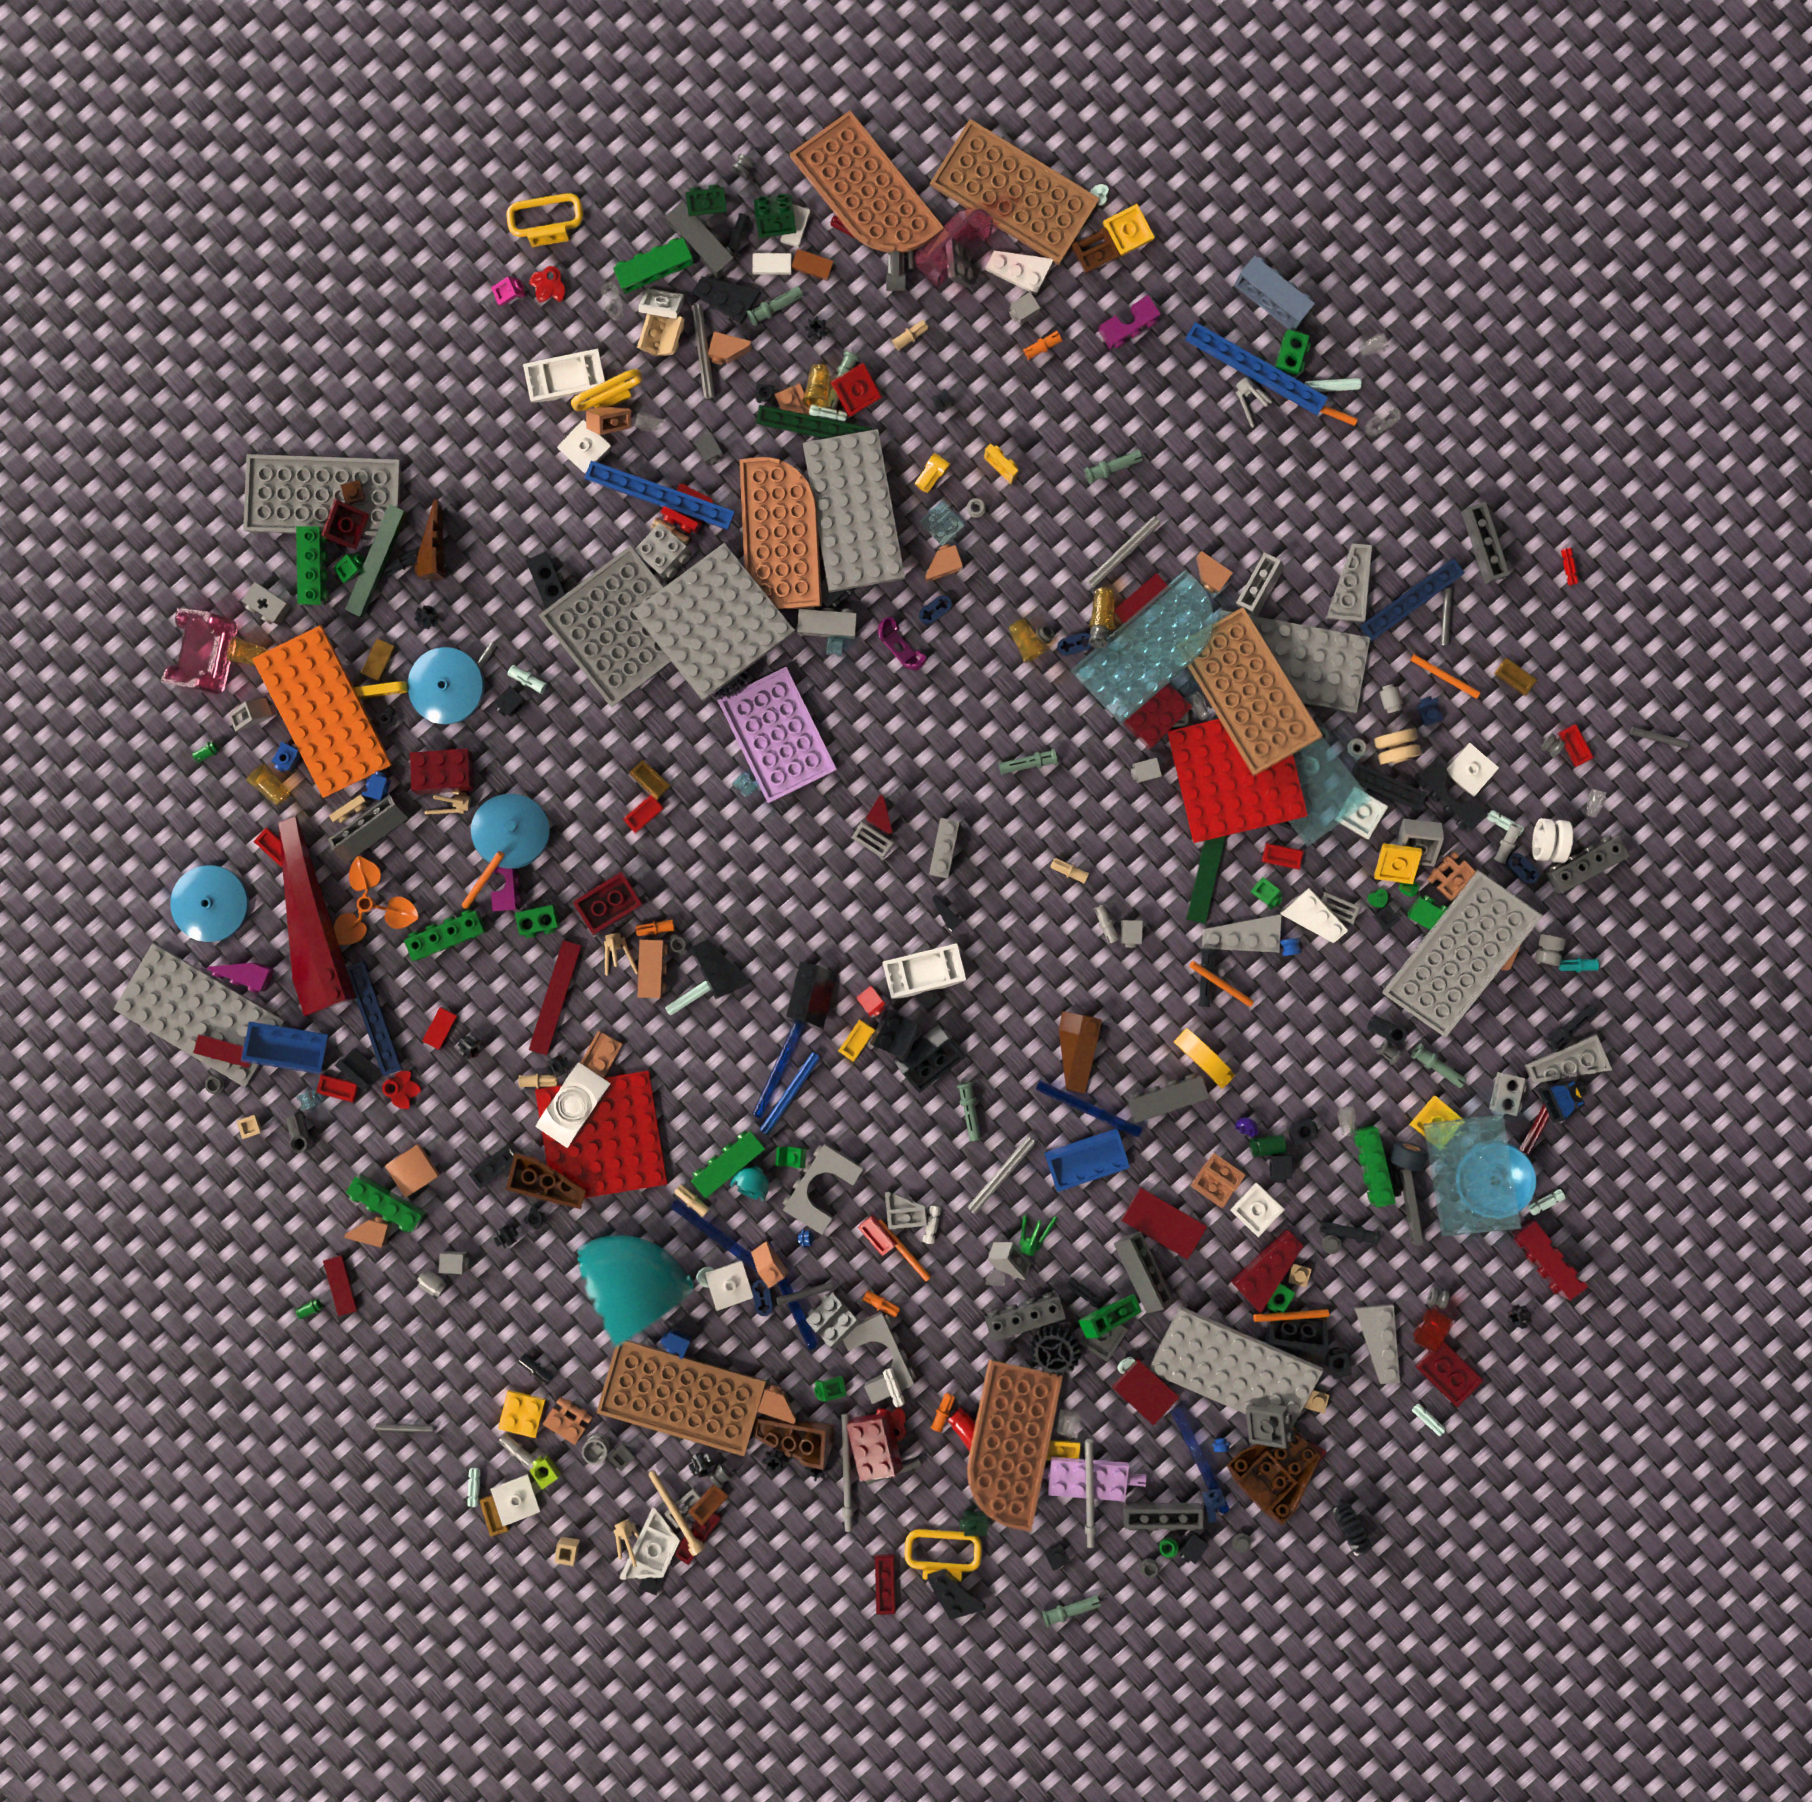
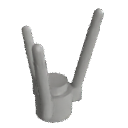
M1245 377L1236 385L1238 388L1236 394L1240 398L1250 426L1253 428V419L1243 396L1249 397L1254 394L1265 407L1268 406L1267 402L1271 404L1272 400L1249 377Z

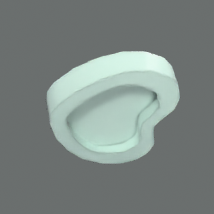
M1104 184L1096 185L1090 191V193L1100 198L1097 205L1101 206L1106 203V195L1109 190Z
M704 1267L698 1272L696 1279L701 1286L709 1287L705 1273L712 1271L713 1268Z
M1127 1357L1118 1364V1371L1124 1374L1135 1362L1134 1358Z

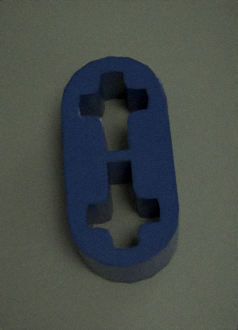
M945 595L939 596L923 607L919 612L920 621L925 625H930L948 613L952 606L950 598ZM940 600L948 602L946 604L947 609L943 607L939 610L936 609L940 605ZM934 610V613L931 615V620H928L927 618L923 619V612L926 611L927 613H930Z
M1081 633L1061 639L1057 645L1058 653L1062 656H1069L1089 650L1091 648L1089 642L1087 647H1084L1083 644L1076 645V643L1080 642L1082 637L1085 640H1089L1091 635ZM1063 642H1066L1067 645H1074L1068 649V652L1065 649L1061 650Z
M1513 853L1508 856L1506 866L1523 883L1532 884L1538 880V870L1522 854ZM1512 858H1519L1518 864L1521 868L1518 865H1512ZM1523 870L1527 872L1532 871L1531 876L1533 878L1526 879L1525 877L1527 876V874Z
M757 1279L752 1286L755 1310L760 1316H768L773 1309L771 1290L763 1279ZM759 1283H762V1286H766L763 1290V1296H761L760 1290H756ZM761 1299H764L765 1304L769 1305L766 1312L763 1309H759L762 1305Z

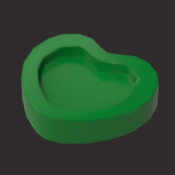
M1416 881L1413 884H1399V890L1409 897L1417 895L1420 889V885Z
M1378 889L1375 893H1370L1367 896L1369 904L1377 908L1384 907L1388 900V894L1384 889Z

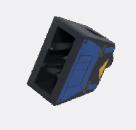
M1574 1080L1538 1089L1553 1123L1568 1119L1585 1104L1582 1096L1586 1094V1088L1582 1084L1576 1085Z

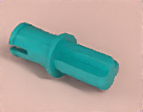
M1598 959L1561 960L1558 968L1560 971H1576L1577 973L1581 971H1598L1599 961Z

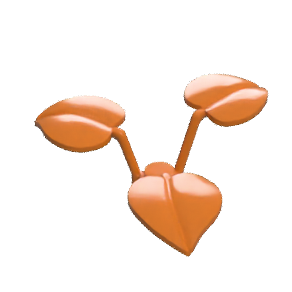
M362 856L355 858L349 871L351 887L356 891L365 889L362 897L357 900L359 918L353 913H343L336 919L334 932L340 945L354 944L364 938L367 927L364 923L360 922L363 912H371L375 908L387 911L384 916L388 926L394 929L405 928L419 918L415 906L406 898L392 897L388 901V907L376 905L375 900L367 896L369 887H375L379 884L381 872L377 865Z

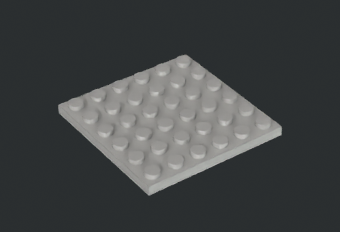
M725 543L632 611L702 701H705L795 633L792 626Z
M631 546L627 547L538 615L611 708L671 662L632 612L660 591L663 586Z

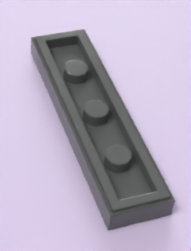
M1400 1167V1178L1411 1243L1420 1246L1423 1245L1412 1172Z

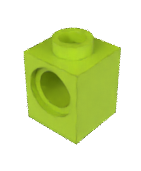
M549 1455L544 1458L539 1456L532 1462L533 1465L529 1470L541 1489L550 1485L561 1475V1472ZM540 1467H546L549 1473H541Z

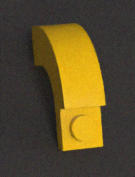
M1186 1028L1174 1041L1221 1089L1235 1077L1231 1069L1189 1029Z

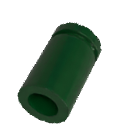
M1283 1134L1250 1139L1249 1147L1253 1158L1286 1153V1143Z

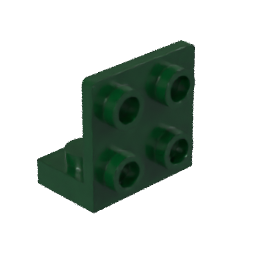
M717 184L708 186L709 189L702 190L701 187L689 188V192H685L689 217L727 212L724 187H720Z
M779 194L776 197L769 198L762 196L754 200L759 238L796 233L791 195Z

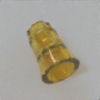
M814 364L811 367L806 391L802 399V403L808 408L811 405H817L819 408H827L829 406L828 388L830 376L828 367L825 365Z
M1095 589L1092 616L1089 624L1090 629L1095 625H1103L1110 631L1116 629L1113 589Z
M1020 619L1008 627L1024 663H1028L1046 652V647L1040 642L1025 619Z
M234 636L229 644L227 661L255 666L252 658L269 650Z
M266 763L260 765L246 779L247 783L256 788L276 806L282 804L290 796V792L286 790V787L278 780Z

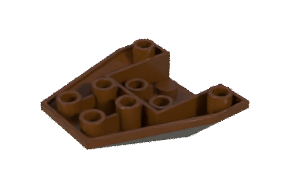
M1294 1427L1291 1429L1294 1430V1439L1286 1449L1256 1444L1239 1452L1226 1465L1236 1484L1262 1512L1280 1525H1283L1296 1512L1321 1457Z

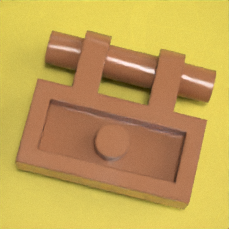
M1454 851L1449 856H1446L1438 868H1434L1431 871V875L1427 878L1431 884L1437 879L1441 882L1436 889L1449 901H1452L1462 891L1476 873L1466 861H1462L1458 865L1455 860L1459 855ZM1450 867L1453 871L1445 877L1442 873Z
M560 1396L556 1403L562 1406V1409L559 1410L553 1407L542 1425L575 1445L586 1429L580 1422L584 1420L589 1424L593 1417L587 1414L585 1409L582 1408L581 1410L573 1405L571 1400H565ZM567 1410L576 1415V1419L566 1414Z

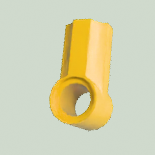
M934 453L928 460L926 468L916 480L915 485L923 492L929 493L937 480L946 473L951 463Z

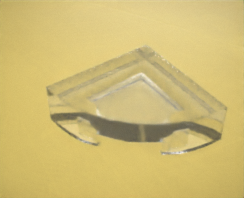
M995 1268L987 1276L985 1285L1005 1286V1272Z

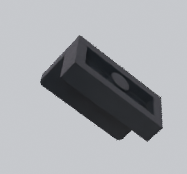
M353 1048L344 1059H340L334 1065L363 1091L368 1090L382 1075L381 1070L357 1048Z

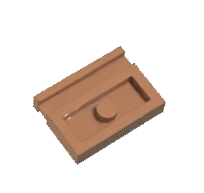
M800 383L774 394L781 409L809 415L811 406Z
M598 1031L581 1064L605 1078L623 1043Z

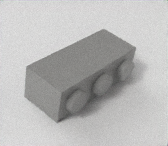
M1263 554L1236 602L1239 609L1244 607L1248 614L1255 617L1258 616L1285 568L1281 560L1269 554Z
M814 607L799 609L797 633L798 635L855 639L857 614L849 609H842V612H834L832 608H823L822 611L815 610Z
M940 818L929 872L930 876L948 879L959 821Z

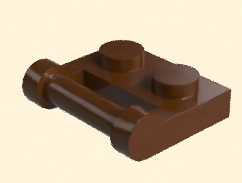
M1106 227L1099 229V232L1079 242L1074 241L1071 245V249L1076 255L1085 275L1120 258ZM1101 239L1105 241L1104 243L1094 248H1091L1083 253L1081 251L1082 248L1092 243H1095Z

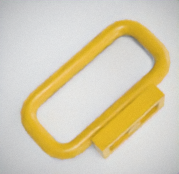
M572 193L513 203L507 210V222L510 232L517 237H528L531 247L569 241L567 230L578 227L583 220L582 203ZM566 201L574 203L576 217L572 221L527 229L516 228L514 214L517 210Z
M638 369L626 371L578 394L572 399L571 406L576 411H584L593 406L595 408L614 407L632 398L629 389L637 386L643 380V375Z
M917 1529L910 1532L906 1537L905 1560L912 1568L923 1569V1579H927V1574L946 1569L961 1581L962 1572H973L981 1563L982 1543L980 1538L974 1533ZM917 1537L970 1540L974 1543V1560L971 1564L915 1561L912 1557L913 1541Z

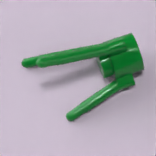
M1024 1215L1019 1245H1021L1020 1251L1034 1256L1056 1222L1057 1216H1054L1038 1241L1036 1237L1042 1221H1038L1032 1237L1027 1236L1025 1239L1027 1216Z

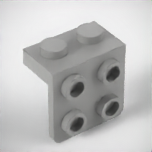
M658 524L635 549V552L656 570L665 581L673 578L678 568L682 564H686L692 554L687 546L662 524Z

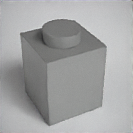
M1031 292L1011 303L1009 314L1014 322L1017 321L1021 325L1038 315L1040 306Z
M1157 758L1132 765L1131 775L1137 783L1162 776Z
M1121 920L1120 943H1125V947L1137 948V944H1142L1143 921Z
M441 1252L439 1273L463 1274L469 1268L470 1263L467 1252Z

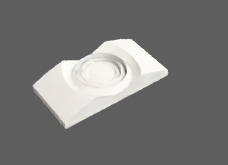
M598 349L523 364L531 403L553 401L565 396L577 395L605 382Z
M957 943L883 961L891 999L914 996L925 991L947 988L966 981Z
M578 1062L535 1127L568 1148L611 1083Z

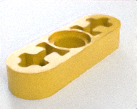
M405 681L354 687L359 699L408 692L407 682Z

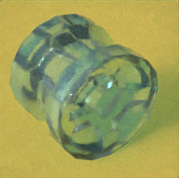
M828 636L826 655L836 654L838 657H841L844 638L834 639L833 636Z
M315 1090L296 1096L297 1100L301 1103V1111L320 1105L319 1101L315 1098Z

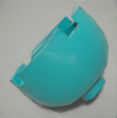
M757 1166L740 1169L733 1176L729 1184L732 1188L736 1185L739 1187L738 1192L755 1200L761 1197V1201H764L769 1191L768 1178L762 1174L764 1170Z

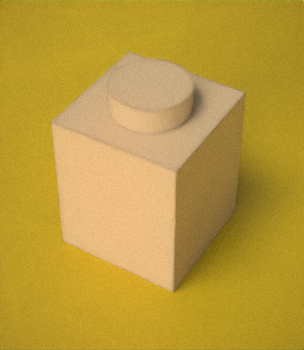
M561 1537L557 1543L554 1563L573 1566L577 1560L580 1540Z

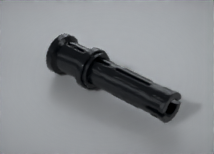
M1200 948L1202 957L1201 964L1199 965L1213 973L1216 969L1214 962L1217 949ZM1202 975L1198 1006L1211 1007L1212 982Z
M1588 1004L1565 1026L1558 1027L1552 1036L1546 1037L1544 1039L1546 1045L1552 1051L1557 1052L1562 1044L1571 1040L1572 1034L1598 1013L1591 1004Z
M1323 1220L1320 1223L1322 1225L1319 1228L1320 1233L1354 1239L1358 1244L1363 1242L1372 1244L1373 1247H1377L1379 1244V1230L1370 1231L1361 1226L1352 1228Z

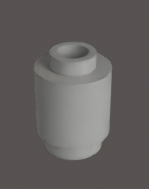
M1394 684L1382 687L1383 691L1379 693L1384 710L1386 709L1387 713L1402 710L1403 701L1399 687H1394Z
M430 1270L427 1272L423 1271L417 1279L419 1282L418 1287L432 1296L439 1297L447 1286L444 1279Z

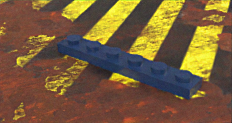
M1454 558L1362 624L1360 628L1370 638V641H1373L1461 577L1465 572Z
M365 961L346 967L382 1075L386 1076L403 1070Z

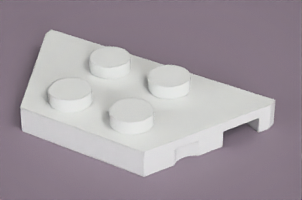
M652 1507L633 1548L637 1566H633L629 1556L620 1575L622 1580L626 1578L663 1577L680 1542V1539L654 1507Z

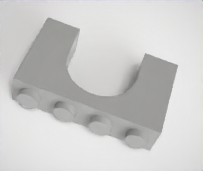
M826 1143L823 1146L819 1145L813 1154L816 1156L814 1161L807 1163L803 1170L805 1172L804 1177L797 1179L793 1185L795 1191L792 1196L788 1194L782 1203L785 1205L783 1211L821 1235L833 1216L811 1201L808 1194L809 1182L816 1175L828 1172L854 1185L864 1168Z
M883 1311L861 1320L843 1341L848 1351L873 1341L887 1346L893 1357L890 1368L893 1369L895 1373L894 1378L897 1379L902 1391L914 1385L916 1375L913 1368H908L907 1355L904 1349L900 1350L898 1346L900 1340L897 1333H892L890 1326L892 1322L888 1314L884 1315ZM883 1374L864 1383L865 1390L872 1404L891 1396L886 1383L887 1380H885Z

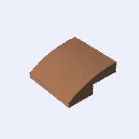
M420 1144L415 1145L385 1165V1168L405 1198L440 1176Z
M1213 1153L1190 1186L1223 1208L1232 1193L1237 1190L1245 1174Z

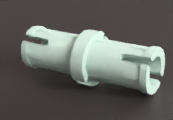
M512 665L508 671V676L520 681L524 687L528 686L540 694L544 692L547 686L546 682L534 677L533 673H527L516 667V665Z

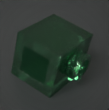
M964 1511L963 1518H959L960 1530H964V1536H987V1515L983 1511Z

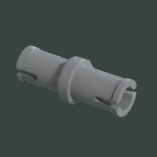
M1510 824L1504 839L1500 841L1501 846L1494 857L1496 861L1503 864L1506 863L1511 850L1516 846L1515 842L1522 828Z
M1102 904L1093 909L1100 922L1099 927L1103 929L1109 944L1119 940V937L1113 926L1114 921L1110 919L1105 907L1106 905Z
M507 1432L498 1441L510 1452L512 1457L515 1456L525 1467L535 1458L522 1447L523 1444H518Z

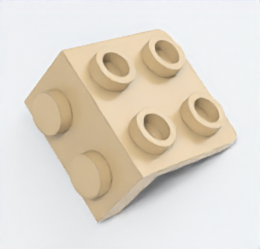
M647 314L637 348L656 357L673 355L679 347L678 340L684 330V318L679 316L674 319Z

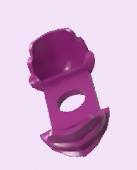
M893 617L884 618L878 626L880 640L905 668L913 671L922 668L927 660L925 654H921L920 650L914 652L897 633L900 627L896 625ZM895 643H900L903 646L902 652L895 649Z

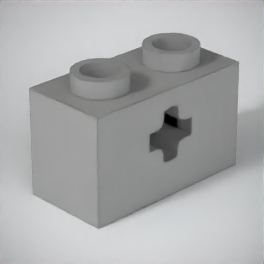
M256 582L253 583L242 599L247 604L246 609L254 614L259 612L263 615L261 619L270 625L272 623L279 625L292 607ZM265 602H266V604L268 605L267 608H265V606H263V604H264Z

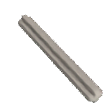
M701 304L692 305L703 393L705 399H711L715 395L708 355L703 307Z
M1153 516L1088 578L1087 583L1092 588L1099 584L1160 525L1159 519Z
M1030 1136L1026 1137L968 1205V1209L972 1213L976 1214L1031 1150L1036 1143L1034 1139Z

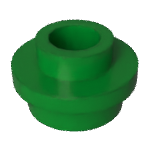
M1165 1538L1160 1542L1159 1549L1163 1556L1172 1558L1177 1555L1179 1546L1173 1538ZM1167 1544L1172 1546V1551L1167 1549Z

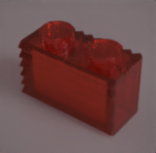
M1432 1308L1431 1311L1427 1310L1422 1320L1425 1322L1422 1327L1418 1326L1413 1337H1415V1343L1436 1354L1455 1320Z

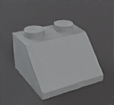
M1403 819L1397 845L1421 848L1422 855L1419 865L1435 866L1444 840L1442 823Z

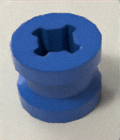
M1299 937L1280 941L1284 948L1283 956L1302 953V949L1298 944L1300 942Z

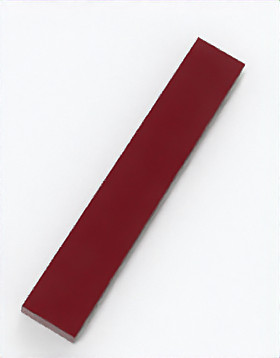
M566 940L562 941L529 1046L530 1051L546 1056L549 1053L582 945Z

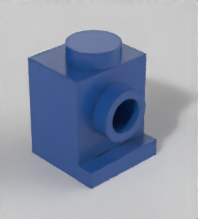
M281 741L280 747L271 762L276 764L274 768L283 773L286 770L293 772L301 758V754L297 748ZM284 755H286L287 759L282 761Z
M375 771V774H372L371 778L369 777L367 780V792H362V795L381 801L387 796L391 779L386 778L387 774Z
M670 1329L669 1333H664L660 1343L663 1344L667 1352L671 1354L679 1353V1358L683 1359L692 1337Z

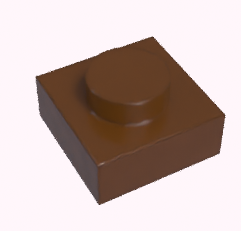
M358 480L341 485L346 504L350 505L366 501L361 481Z

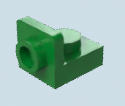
M359 553L346 554L333 568L343 583H349L362 570L365 559Z
M1263 877L1250 891L1271 910L1279 906L1283 899L1282 892Z
M792 1146L777 1147L776 1166L805 1168L807 1149Z
M842 1376L824 1381H815L814 1393L820 1401L827 1402L846 1396Z

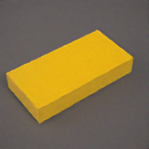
M859 1019L838 1051L854 1062L875 1029Z

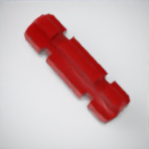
M1564 548L1561 550V555L1564 558L1565 574L1568 575V578H1566L1567 583L1570 586L1579 583V578L1576 575L1575 558H1572V555H1574L1573 549Z

